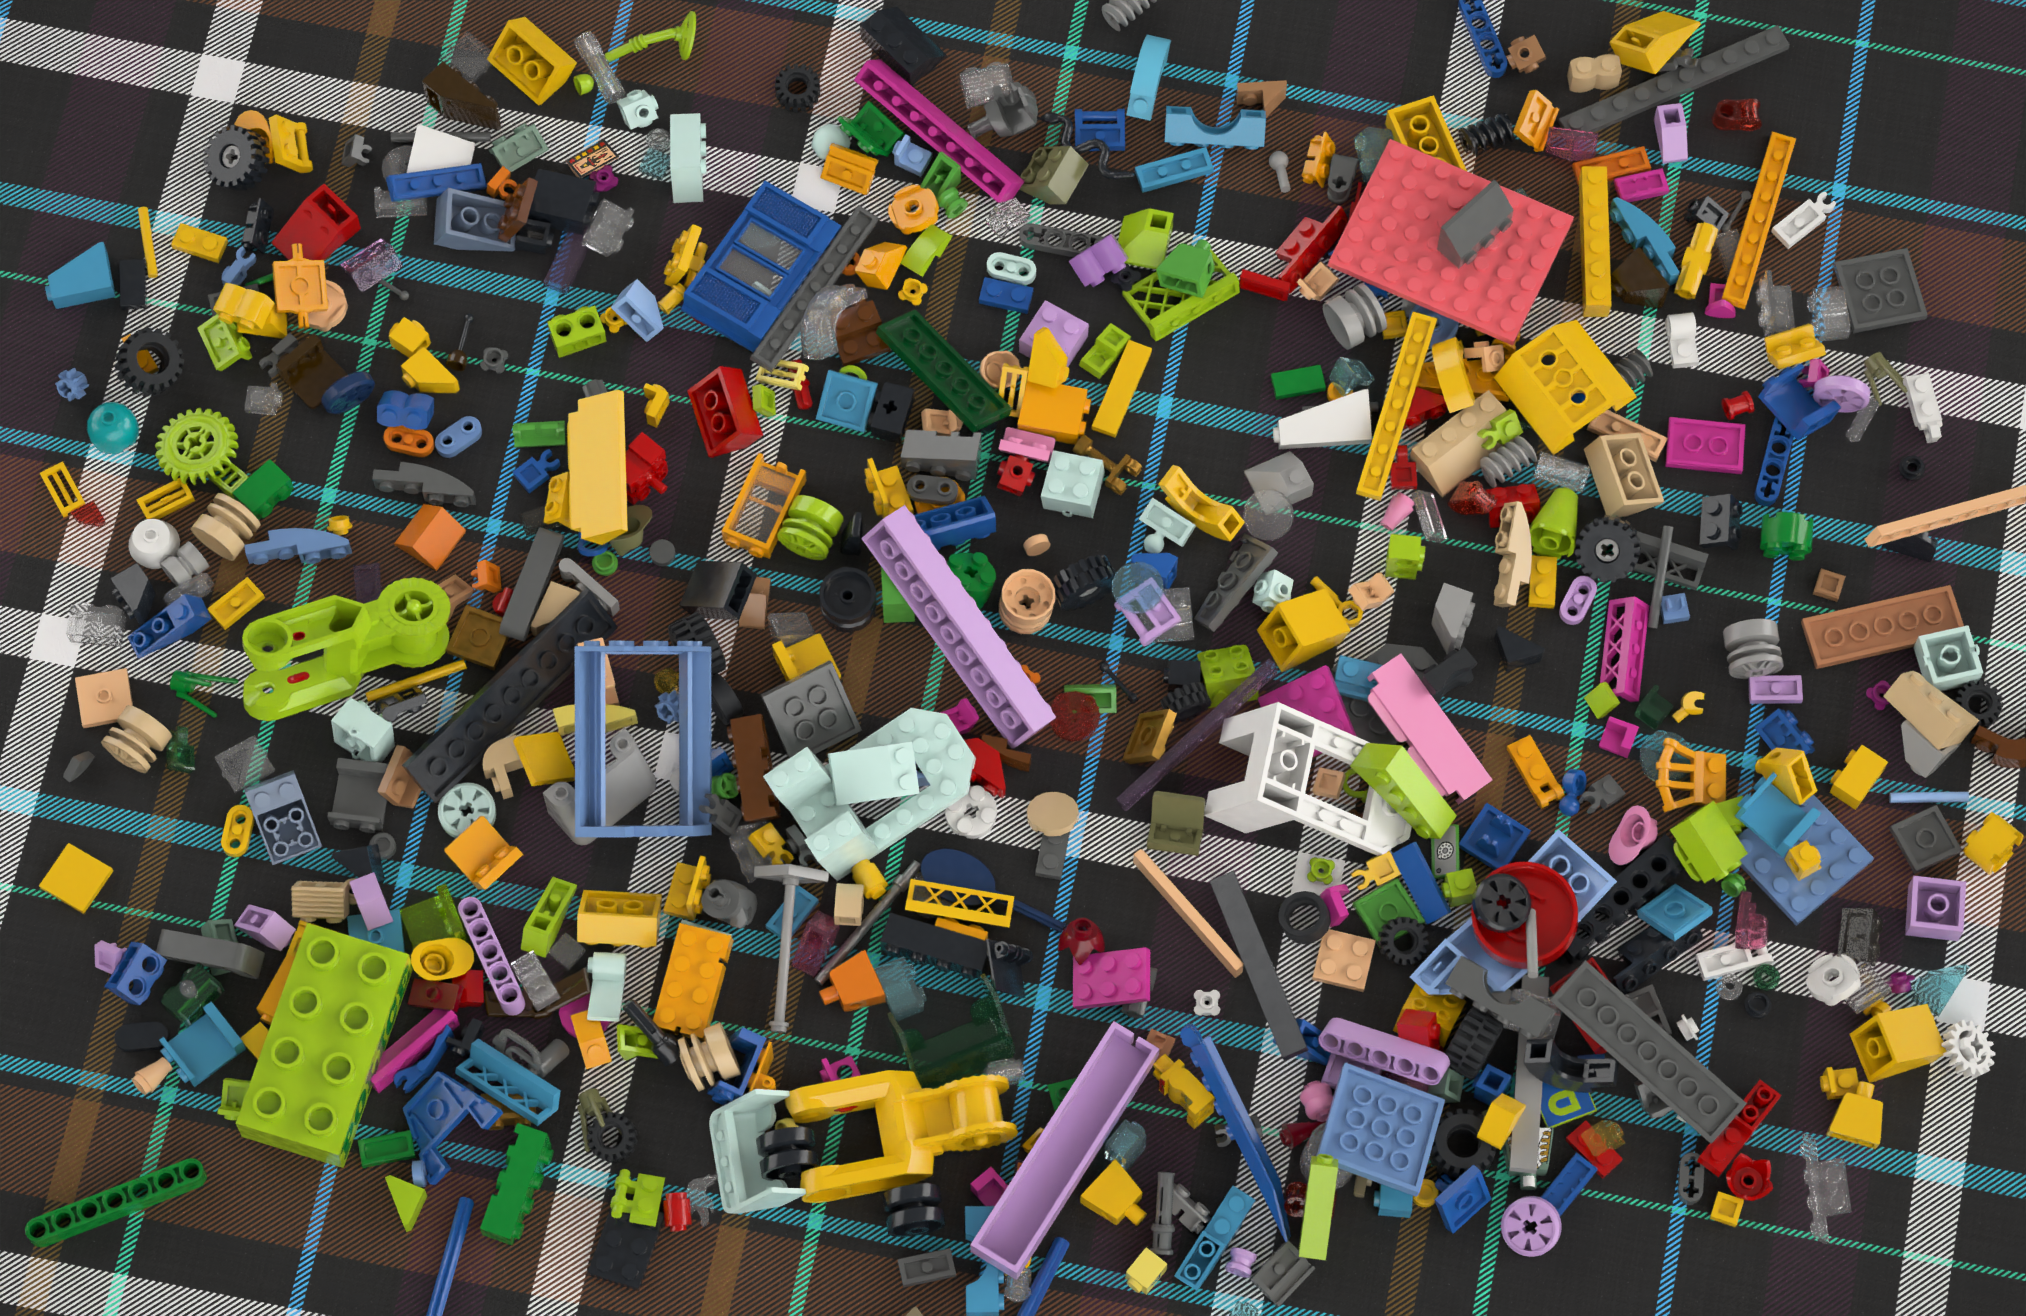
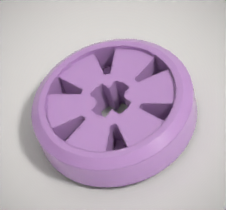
M1832 375L1824 377L1815 383L1813 398L1822 407L1835 400L1841 406L1838 412H1855L1869 404L1870 389L1859 379L1844 375Z
M1536 1196L1522 1197L1510 1204L1501 1220V1231L1505 1242L1513 1251L1523 1256L1534 1257L1548 1252L1555 1246L1561 1234V1219L1557 1210L1550 1202ZM1526 1220L1530 1223L1533 1221L1537 1223L1538 1226L1535 1227L1536 1233L1533 1230L1529 1232L1526 1230L1525 1226L1528 1225Z

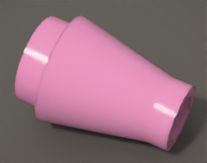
M1398 492L1396 496H1392L1380 524L1386 529L1393 531L1413 511L1412 507L1415 505V502L1405 494Z

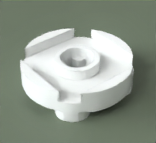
M978 785L970 786L966 796L945 809L946 822L949 828L957 835L960 834L970 839L980 838L989 833L993 828L997 818L996 802L993 796L985 791L983 787ZM968 807L978 810L976 811V817L965 816L964 813Z
M1832 954L1822 956L1814 961L1808 969L1809 975L1806 979V984L1811 995L1829 1006L1836 1005L1839 1001L1848 998L1861 986L1857 965L1853 959L1841 954V957H1833ZM1830 976H1839L1836 980L1829 981Z

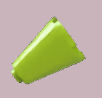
M1568 487L1555 489L1529 526L1531 545L1534 547L1533 551L1536 554L1557 557V559H1561L1562 555L1568 554L1567 557L1573 554L1576 547L1578 496L1572 489Z

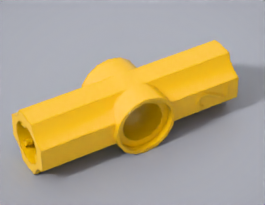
M1698 223L1690 247H1687L1681 264L1682 270L1674 292L1682 298L1695 299L1702 277L1706 275L1712 256L1711 250L1718 233V229L1712 224Z

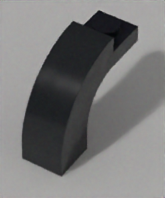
M1527 1039L1524 1064L1528 1071L1540 1081L1563 1090L1593 1093V1088L1616 1087L1619 1063L1615 1058H1576L1563 1053L1553 1039Z

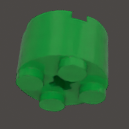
M1776 512V517L1769 518V514L1762 516L1760 549L1763 551V556L1778 558L1779 555H1789L1791 560H1804V556L1812 551L1814 520L1810 517L1809 521L1805 520V515L1793 512Z
M981 552L950 555L946 564L954 575L960 579L961 585L969 596L975 600L980 610L989 599L996 580L993 566L988 562L987 556Z

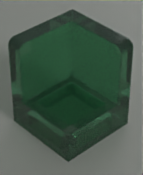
M1656 684L1637 706L1635 712L1637 718L1654 730L1659 727L1673 709V705L1658 695L1660 687Z

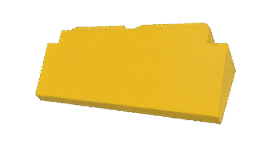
M620 390L579 399L578 411L568 414L569 525L571 530L581 532V539L600 545L628 531L624 392Z

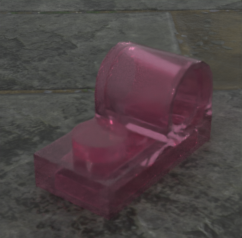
M1741 891L1735 931V949L1757 950L1765 947L1768 942V920L1763 915L1756 914V903H1751L1752 892Z

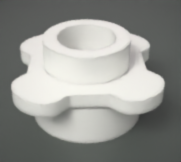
M1197 990L1194 993V998L1196 999L1195 1014L1199 1016H1216L1219 1014L1218 999L1220 998V993L1217 990H1212L1211 992ZM1209 1001L1210 1003L1206 1005L1204 1002Z
M1684 1014L1681 1015L1683 1019L1678 1021L1677 1025L1685 1039L1688 1041L1694 1037L1695 1040H1698L1695 1033L1699 1032V1029L1692 1017L1687 1019Z

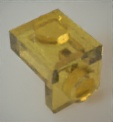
M1601 1120L1581 1134L1593 1156H1599L1608 1149H1618L1625 1144L1622 1138L1624 1136L1622 1129L1616 1122L1613 1123L1611 1120Z

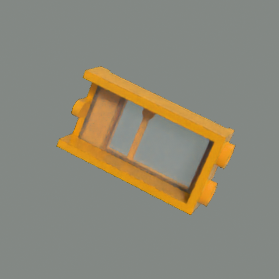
M758 453L722 529L723 541L734 549H739L740 547L748 550L751 555L757 558L766 557L770 559L771 553L778 541L777 534L783 528V521L789 517L788 511L791 504L805 485L806 471L801 469L798 475L787 471L786 464L778 462L776 467L764 462L763 454Z

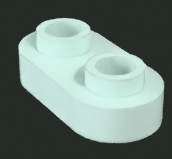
M997 252L992 254L987 260V272L995 279L1019 285H1028L1036 277V266L1030 259ZM1000 265L1003 269L996 270L995 267ZM1025 271L1028 275L1021 276L1019 273Z

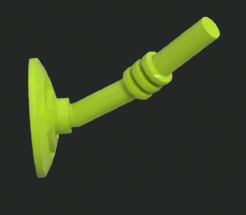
M690 11L681 27L676 26V28L647 35L640 34L634 37V39L631 38L629 43L605 53V57L608 62H611L628 53L641 51L643 48H647L648 44L674 38V41L679 43V52L682 60H687L690 56L695 37L696 14L694 11Z

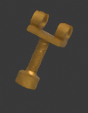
M1083 435L1074 446L1073 452L1079 456L1088 455L1090 458L1103 460L1104 468L1111 471V474L1105 480V486L1121 496L1127 489L1125 488L1127 485L1117 477L1124 469L1136 477L1141 472L1142 465L1127 454L1119 464L1114 463L1105 455L1103 456L1101 452L1099 453V451L1095 450L1092 446L1093 440Z

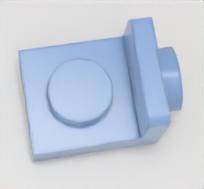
M905 135L902 141L898 140L892 151L896 166L920 177L933 157L932 152L911 143L910 136Z

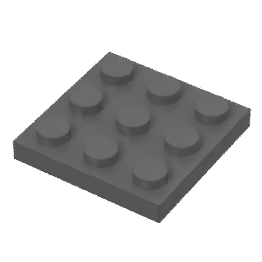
M1908 248L1834 263L1833 267L1853 333L1927 318L1928 314Z
M830 660L760 695L788 759L806 747L813 754H816L862 731L833 663Z

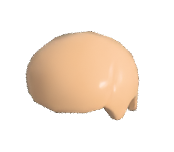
M1009 351L991 352L981 361L980 375L992 388H1000L1004 363L1009 364V366L1018 365L1021 368L1019 359ZM1010 372L1007 374L1005 388L1011 385L1012 373Z

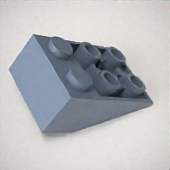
M294 770L244 788L272 865L322 847Z

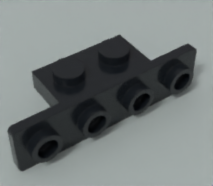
M1699 924L1676 941H1673L1650 925L1617 949L1619 957L1630 966L1613 978L1615 987L1624 995L1628 994L1690 947L1697 944L1703 938Z

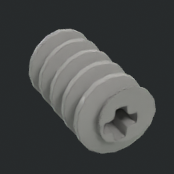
M1109 0V4L1106 3L1102 6V14L1112 28L1120 31L1119 23L1126 27L1128 25L1126 17L1131 21L1135 20L1133 11L1141 15L1143 13L1141 6L1148 9L1150 4L1148 0Z
M1517 436L1513 442H1507L1505 447H1499L1497 452L1493 451L1489 453L1488 457L1481 458L1480 467L1486 481L1492 488L1497 487L1496 478L1501 483L1505 482L1504 473L1510 478L1513 477L1512 468L1519 473L1522 471L1520 463L1525 467H1529L1530 462L1528 458L1537 462V456L1533 447L1523 437Z

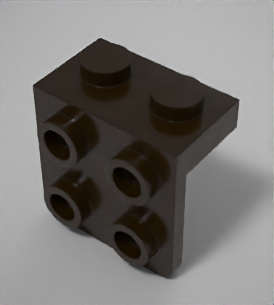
M315 333L309 338H303L292 352L282 355L276 364L279 377L310 409H315L321 404L323 394L333 383L348 375L324 351L321 339Z

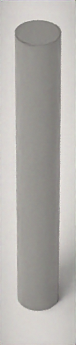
M1531 908L1526 920L1527 973L1529 978H1537L1536 910Z

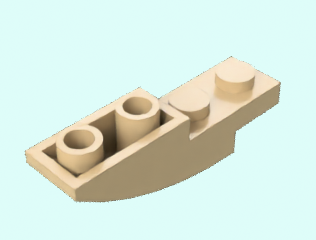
M1519 501L1504 503L1500 513L1501 523L1499 532L1495 538V553L1503 555V559L1499 565L1500 575L1494 590V605L1502 608L1515 606L1519 585L1529 584L1532 561L1531 536L1523 504Z

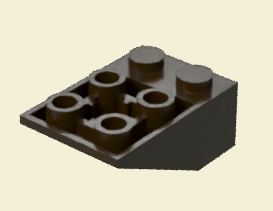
M442 61L422 80L427 104L444 118L498 131L501 129L497 102L491 96L483 95L473 81L465 80L455 66H449Z

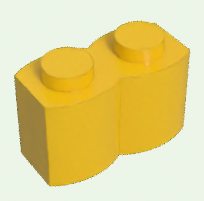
M225 283L213 310L219 315L218 319L227 324L236 322L244 329L252 331L253 328H263L274 302L267 295L258 291Z

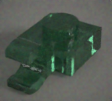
M177 726V731H169L172 738L169 740L170 743L166 745L167 769L191 773L195 771L194 746L187 743L188 728Z

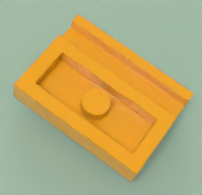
M1529 91L1513 133L1528 146L1534 147L1535 152L1543 151L1559 109L1557 107L1554 108L1552 103L1539 91Z
M832 143L829 147V153L820 178L867 195L870 191L876 171L875 168L879 160Z

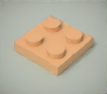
M1328 929L1321 940L1312 980L1364 992L1376 940Z

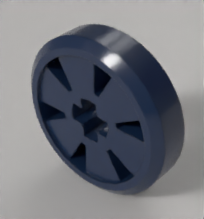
M359 371L348 374L337 380L325 391L321 403L328 413L337 414L348 411L369 397L375 387V382L368 372Z

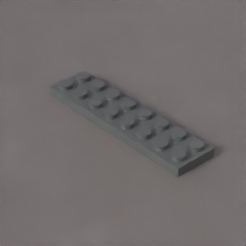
M1586 960L1550 998L1554 1005L1708 1142L1712 1143L1747 1104Z

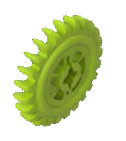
M197 408L195 413L188 409L185 416L182 413H178V419L171 418L169 420L171 425H164L162 427L165 433H160L157 436L160 442L155 444L158 450L155 456L159 460V466L164 468L167 476L171 473L174 481H177L178 476H180L183 484H186L188 477H190L193 485H196L197 477H200L202 482L206 484L207 474L216 480L215 470L224 474L225 471L222 464H227L231 467L232 464L228 456L236 458L235 451L231 449L239 448L238 443L234 441L238 439L237 433L234 432V425L229 424V419L222 417L220 412L213 414L211 409H206L204 413L201 408ZM188 433V435L184 439V442H180L181 439ZM212 435L214 441L207 442L209 436ZM179 449L185 450L182 455L179 454Z

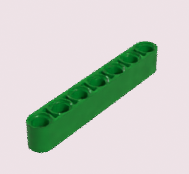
M197 1159L183 1160L35 1217L26 1224L25 1234L34 1246L40 1248L47 1247L197 1189L206 1182V1171ZM199 1169V1174L195 1178H187L189 1170ZM165 1179H174L172 1186L169 1188L161 1187ZM139 1189H148L145 1197L136 1198V1193ZM115 1198L123 1199L119 1207H110L112 1200ZM97 1208V1212L93 1217H85V1212L88 1209ZM71 1218L69 1226L65 1228L59 1227L62 1219ZM41 1227L46 1229L43 1236L39 1238L33 1237L36 1229Z

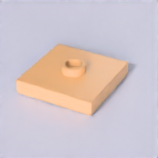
M127 668L75 678L83 728L116 723L126 706H133Z

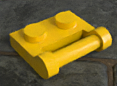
M277 114L270 117L269 124L275 162L299 173L311 172L313 165L308 156L305 136L307 133L306 124L303 122L295 123Z

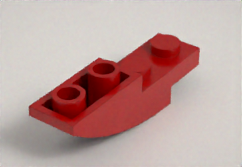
M1759 1080L1743 1100L1747 1103L1720 1135L1707 1146L1697 1162L1719 1177L1782 1095L1762 1080Z

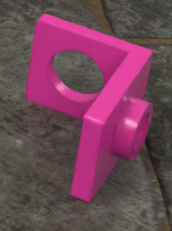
M848 1056L831 1065L827 1058L821 1060L822 1070L819 1073L824 1083L841 1080L837 1076V1070L841 1066H849L852 1069L853 1074L851 1077L861 1076L852 1056Z

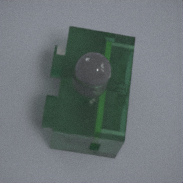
M197 964L194 968L190 967L182 975L180 983L176 987L172 986L169 988L161 1001L165 1010L186 1028L203 1014V1007L210 1002L214 1003L225 991L222 984L200 964Z

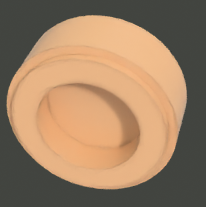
M1037 534L1028 538L1024 542L1023 547L1028 556H1036L1047 551L1050 547V542L1046 535Z

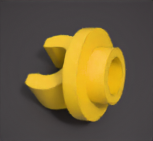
M1875 994L1871 995L1863 1004L1865 1007L1863 1013L1866 1016L1871 1013L1874 1017L1878 1013L1889 1012L1892 1009L1887 1003L1883 1002L1884 996L1882 994L1878 996Z

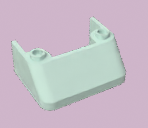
M754 1089L716 1109L711 1114L709 1127L721 1201L725 1212L740 1214L780 1207L806 1194V1189L788 1188L783 1180L775 1179L770 1181L763 1179L761 1176L759 1162L764 1157L758 1155L756 1138L773 1126L776 1121L774 1104L789 1097V1091Z

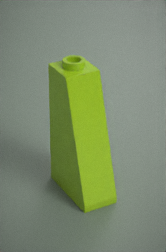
M1328 1154L1311 1156L1299 1239V1257L1326 1260L1338 1173V1159H1333L1334 1157Z

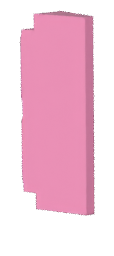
M1401 653L1367 677L1369 682L1375 679L1378 683L1377 686L1370 690L1368 702L1396 741H1406L1410 748H1408L1407 753L1441 796L1445 795L1447 797L1456 790L1460 797L1455 801L1460 804L1492 781L1490 775Z

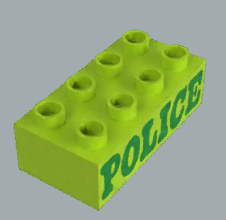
M307 923L236 1121L242 1137L344 1168L372 1088L371 1077L377 1072L413 971L409 954Z

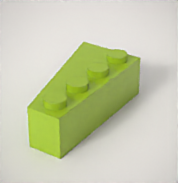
M1366 743L1350 765L1422 838L1441 839L1457 816L1401 745Z

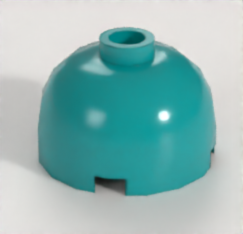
M106 402L97 406L91 412L87 420V433L91 442L99 451L107 454H119L124 452L123 449L135 444L139 435V424L134 413L126 405L118 402Z

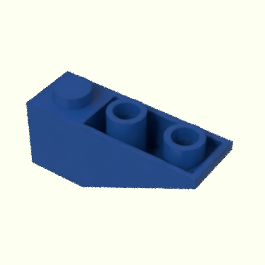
M183 594L127 637L137 657L142 658L194 633L212 618L201 597Z

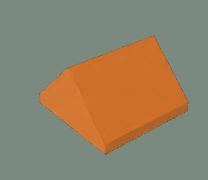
M423 504L394 544L437 571L463 537L466 530L443 507Z

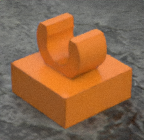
M502 166L487 184L486 193L493 198L499 194L505 200L508 193L504 191V188L510 187L515 191L517 183L510 179L511 172Z
M487 560L477 562V569L473 570L471 575L478 578V583L472 584V588L479 591L486 589L492 593L501 591L500 567Z

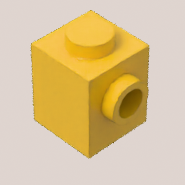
M405 317L400 323H395L389 332L391 346L408 358L413 356L423 346L427 349L431 342L429 334L424 331V327L415 320L411 322Z

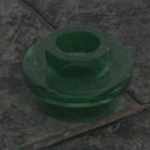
M1763 964L1756 968L1753 974V981L1758 988L1769 991L1778 985L1780 974L1774 966ZM1762 975L1770 976L1771 981H1763Z

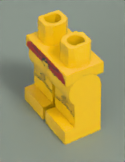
M1164 1054L1153 1064L1155 1068L1153 1075L1159 1080V1091L1164 1096L1168 1093L1172 1102L1180 1104L1188 1112L1187 1123L1193 1129L1198 1127L1214 1112L1213 1102L1215 1097L1206 1090L1190 1071L1185 1069V1064L1180 1059L1174 1063Z

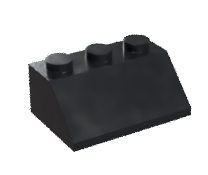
M898 7L878 10L860 24L861 39L911 86L947 58V55Z

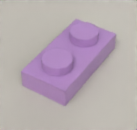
M1801 675L1748 678L1750 704L1802 703L1803 701Z

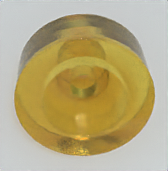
M665 668L658 672L654 677L656 689L661 694L665 692L670 694L674 690L677 692L679 690V673L670 668Z

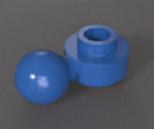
M1570 769L1563 777L1562 785L1567 796L1560 800L1559 809L1565 816H1574L1580 809L1577 796L1584 793L1587 783L1586 774L1583 770Z

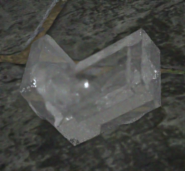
M1016 198L995 205L987 217L986 223L999 238H1003L1010 228L1027 222L1031 215Z

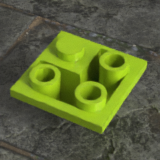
M1149 208L1124 216L1118 238L1119 244L1128 256V260L1124 263L1157 269L1166 258L1173 229L1174 213Z

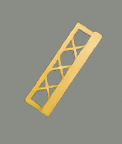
M910 879L905 910L1009 928L1014 896ZM915 885L926 887L932 895L924 902L912 900ZM931 888L941 889V890L938 891L936 894H934L933 891L931 890ZM945 890L952 891L958 901L951 906H944L940 903L937 896ZM956 892L965 893L966 895L960 899ZM970 895H976L984 905L976 911L968 910L963 900ZM983 897H988V898H993V899L986 903L985 900L983 899ZM932 899H935V901H936L938 904H932V903H928V902L931 901ZM997 899L1008 901L1006 916L994 914L988 905ZM960 903L964 909L956 908L955 906ZM986 907L990 913L980 911Z

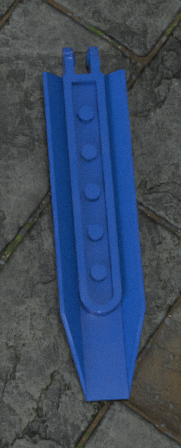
M1193 1023L1186 1024L1180 1031V1038H1182L1185 1046L1191 1047L1193 1052L1190 1053V1057L1195 1067L1200 1066L1204 1074L1202 1081L1206 1090L1213 1092L1216 1099L1213 1102L1215 1109L1220 1116L1224 1115L1228 1123L1225 1126L1231 1140H1236L1285 1242H1287L1291 1235L1281 1180L1211 1036L1209 1035L1203 1039L1196 1025H1193Z

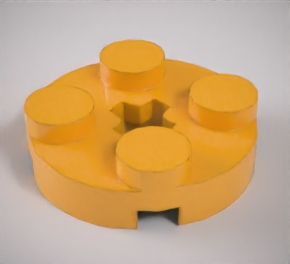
M910 185L902 188L894 195L895 199L892 205L889 204L888 214L892 223L906 235L922 231L935 224L938 220L939 204L934 193L928 188H921L920 185ZM913 205L918 208L915 212H909Z

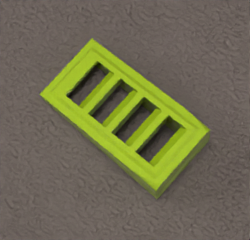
M231 463V467L227 464H222V466L226 467L224 474L220 473L216 476V480L209 474L206 477L227 496L234 499L232 492L249 477L233 463ZM229 472L232 473L225 481L221 480ZM237 477L238 480L230 487L228 484Z

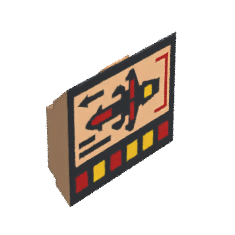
M604 139L567 159L566 162L577 177L583 178L601 169L613 160L618 159L619 156Z

